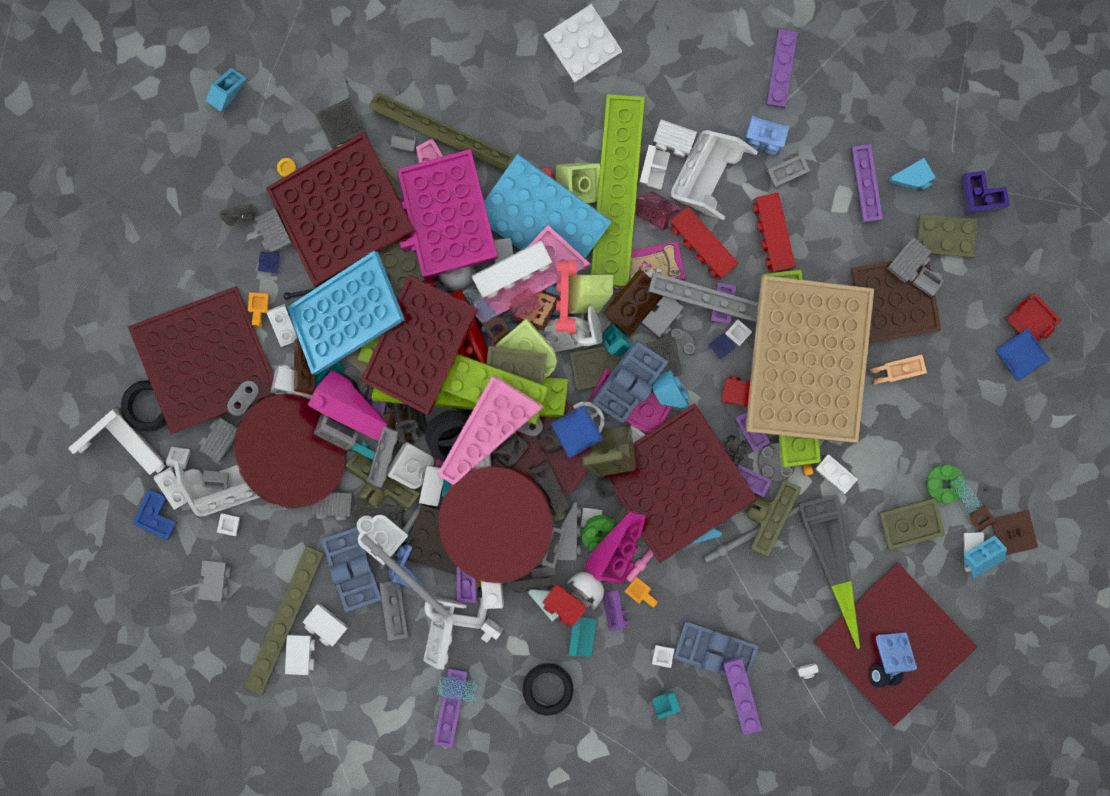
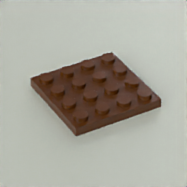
M892 261L852 268L854 285L856 287L874 289L869 343L941 331L935 294L932 297L909 280L906 283L902 282L887 269ZM928 262L924 267L931 271L930 263ZM920 266L916 271L919 273L923 267Z

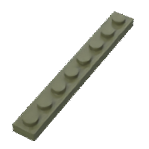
M377 93L370 102L369 108L377 113L383 114L396 122L409 126L411 129L422 132L460 151L471 149L473 157L491 164L500 170L506 171L515 156L380 93Z
M309 546L305 547L244 688L260 695L263 694L287 640V635L291 631L324 556L323 552Z

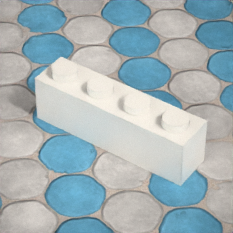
M542 240L472 275V278L482 298L487 296L489 299L498 294L497 290L503 287L505 290L516 285L515 281L519 279L524 281L532 277V272L538 269L542 272L550 268L549 264L552 263V260Z

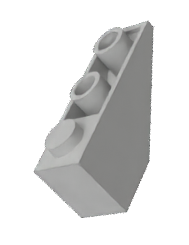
M577 502L573 503L560 527L565 532L561 546L557 547L556 553H559L557 560H577V556H580L581 545H577V537H581V525H577V518H581V506H577Z

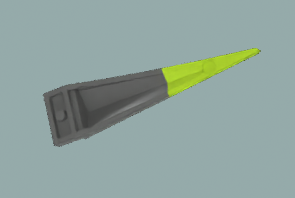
M836 494L801 503L799 506L805 527L825 570L857 649H860L843 514L838 496Z

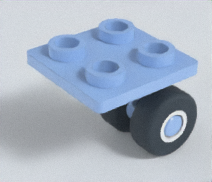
M907 633L876 636V641L883 664H874L870 668L869 679L875 687H885L888 684L890 686L899 685L903 680V672L917 669Z

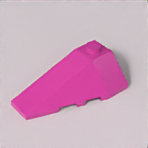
M331 370L317 386L308 403L310 407L377 441L380 439L383 426L388 427L389 425L376 409L371 407L364 399L365 397L362 393L356 390L353 383L334 370Z
M630 511L593 550L585 568L596 579L619 584L625 583L626 577L634 565L632 558L633 554L637 553L638 547L636 542L642 533L646 517L644 514Z

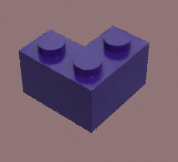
M985 171L965 173L961 176L967 214L1000 210L1010 206L1007 187L987 189Z

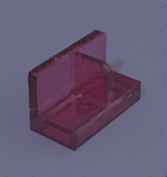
M653 191L638 197L635 210L636 215L662 231L668 229L670 215L680 212L679 206Z

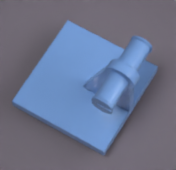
M404 542L396 551L398 557L395 562L423 587L422 582L404 565L412 549L409 543ZM389 567V578L393 582L410 587Z

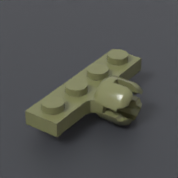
M355 452L346 464L345 469L366 483L359 492V500L365 504L370 497V503L367 507L375 509L387 497L409 511L420 494L389 476L386 477L382 487L369 483L367 480L373 462L360 453Z
M783 480L773 502H767L756 497L757 501L748 508L747 517L759 523L761 528L751 550L769 558L801 491V487Z

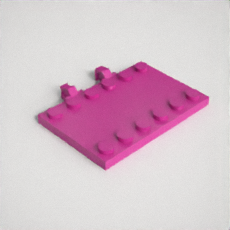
M471 149L397 169L404 197L400 199V202L416 231L410 234L411 238L404 242H399L403 251L412 249L413 252H417L424 279L498 259Z

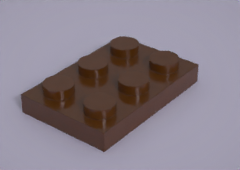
M641 269L635 273L603 312L606 317L629 336L633 334L663 297L648 292L651 278Z

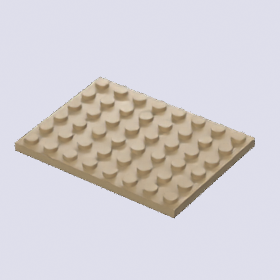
M761 276L745 431L858 443L874 289Z

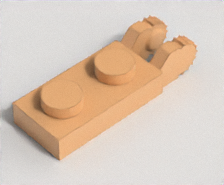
M923 355L886 363L884 366L870 369L871 373L886 370L887 377L873 380L874 385L927 373Z

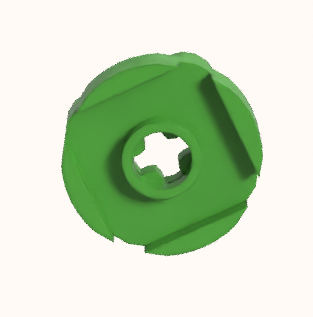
M937 466L927 476V491L932 498H936L937 502H955L965 491L966 481L964 475L954 466ZM943 479L945 481L950 480L949 489L947 487L942 488L943 483L941 481Z
M606 515L591 517L586 521L584 528L580 530V536L584 545L593 552L617 526L615 519L607 518ZM602 530L603 533L600 534V535H597V534H598V531Z

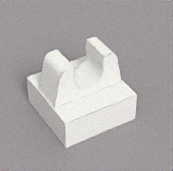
M488 618L481 627L485 632L481 639L486 643L491 637L497 640L504 628Z

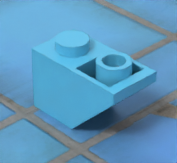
M669 370L656 378L652 384V389L660 404L683 409L689 407L687 400L690 397L687 390L681 388L682 383L678 375L674 376L672 371Z

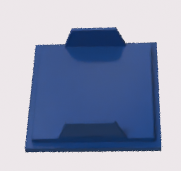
M1028 328L996 350L1018 381L1050 360Z
M585 405L551 423L569 458L603 440Z

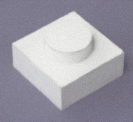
M737 319L725 335L736 345L740 346L752 331Z
M171 446L166 465L175 467L174 461L178 460L182 469H186L191 455L190 449Z
M583 508L581 527H584L586 521L591 517L602 515V510Z
M221 513L217 532L237 536L241 517Z
M655 645L652 664L671 668L675 649Z
M815 663L796 667L798 676H803V679L814 677V673L819 672Z

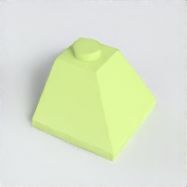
M600 163L556 165L557 182L586 203L597 202Z

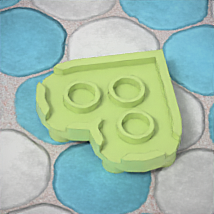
M527 318L495 345L496 347L547 353L544 378L554 371L558 361L553 347Z

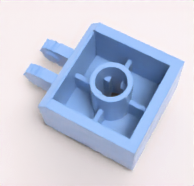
M752 116L747 127L744 142L755 150L760 148L764 149L767 154H780L785 145L789 126Z

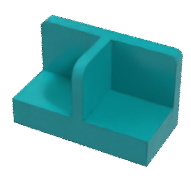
M615 323L602 333L604 345L612 355L622 356L633 345L630 337Z
M672 689L665 691V694L654 697L652 700L659 719L681 711Z

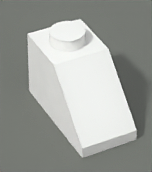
M283 365L276 369L270 393L298 395L311 399L312 395L294 391V370L292 367Z

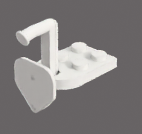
M588 306V320H586V313H574V317H568L576 318L575 334L556 332V320H560V318L549 320L544 331L537 329L553 347L555 352L602 343V327L593 306Z
M482 596L478 597L480 605L477 617L453 613L454 607L466 608L467 605L449 598L433 597L451 613L446 620L437 611H433V607L425 601L424 611L432 621L424 662L436 669L444 670V666L448 662V647L452 642V625L480 629L483 626L487 609H483Z

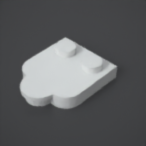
M405 441L387 469V476L409 488L416 489L423 484L426 466H434V458L424 450Z
M379 514L373 518L363 516L357 522V529L360 532L358 536L359 545L382 565L385 562L378 556L375 557L370 552L371 549L360 539L366 534L376 544L379 543L384 548L383 551L391 557L408 537L407 533L385 515Z

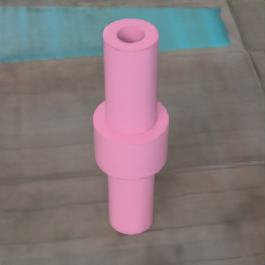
M650 548L641 559L635 562V567L627 575L626 579L630 583L633 582L640 572L645 570L646 564L653 557L654 554Z

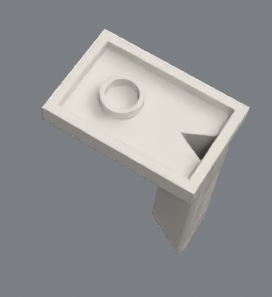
M117 407L112 409L68 448L73 454L77 451L81 454L91 445L89 441L106 427L149 475L154 471L158 474L166 466L164 464L165 461L135 428L126 422L121 414L122 412Z

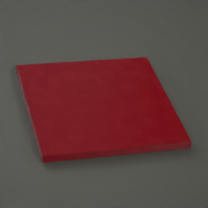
M365 132L266 187L314 287L333 278L371 252H380L416 232Z
M237 286L128 326L171 434L228 413L227 404L245 381H252L258 387V394L252 403L275 395L270 393L274 376ZM250 387L245 388V392L250 394L252 393V389ZM234 403V408H241L240 403Z
M695 403L633 443L636 469L634 471L605 475L612 482L614 492L627 513L632 511L646 516L641 535L659 563L757 501L752 490Z
M896 563L854 603L860 649H857L843 614L814 641L893 726L898 724L978 648L899 563ZM907 633L917 669L903 672V680L899 685L890 686L888 684L885 687H875L869 679L870 668L874 664H883L876 636Z

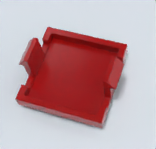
M1035 293L1016 307L1017 309L1006 319L1019 334L1028 328L1037 342L1043 337L1047 339L1055 331L1054 326L1061 321Z

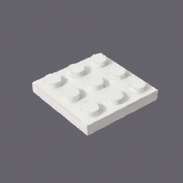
M592 4L544 34V38L574 83L622 53L621 48Z

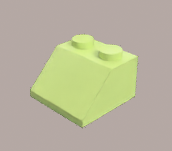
M569 275L568 313H588V306H593L595 312L599 313L613 295V275Z

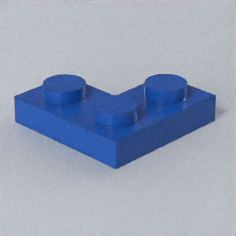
M148 489L133 525L169 540L177 522L160 515L166 497Z

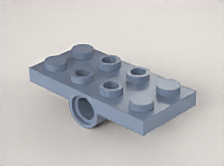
M636 340L592 398L591 402L623 423L638 402H642L648 397L652 390L653 382L668 364V360L639 340Z
M357 527L321 539L330 566V573L338 589L345 612L382 600L366 550L358 543L360 532Z
M685 621L673 658L727 676L723 662L742 657L748 678L759 646Z

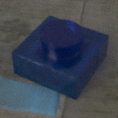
M260 252L258 271L278 274L280 255Z
M725 333L708 344L719 359H722L736 348Z

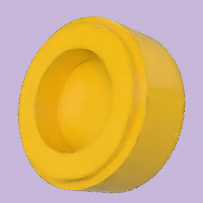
M283 158L277 164V171L282 177H286L297 170L295 162L289 158Z

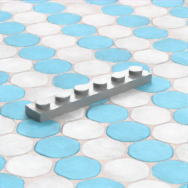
M652 273L648 292L757 323L758 302L658 273Z

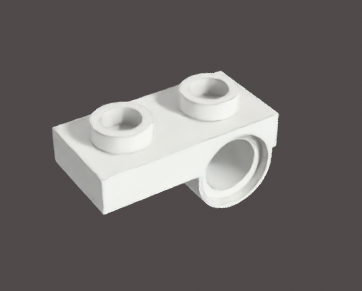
M286 304L267 310V315L280 346L283 347L293 343L298 336Z
M169 467L154 476L155 482L174 510L187 503L177 484L176 472L173 467Z

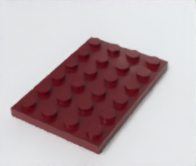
M408 275L397 299L405 320L381 334L360 381L426 415H430L479 309L412 275Z

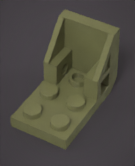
M631 426L602 430L600 434L603 440L592 445L589 457L583 458L584 466L598 477L634 471L636 469Z

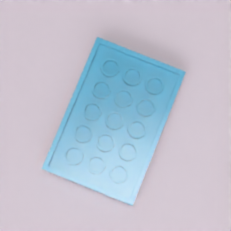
M520 154L516 155L484 201L491 229L503 238H511L512 244L520 250L527 248L545 227L549 225L582 257L586 258L612 222Z
M376 251L363 257L287 307L311 374L313 375L319 374L405 320L379 253Z

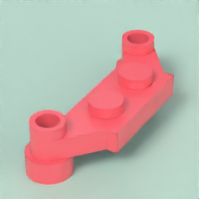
M569 259V261H557V273H561V281H557V292H561L560 300L556 302V312H560V320H556V332L575 334L576 318H568L569 275H577V260Z

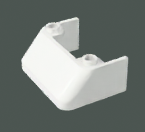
M709 130L703 131L698 136L672 187L671 196L705 215L724 220L725 216L716 211L717 200L711 195L727 163H737L741 160L744 152L757 155L758 151L738 137Z
M178 460L174 461L177 484L197 516H207L260 498L247 486L239 473L238 465L220 471L229 472L227 489L203 487V474L200 470L190 469L184 472Z

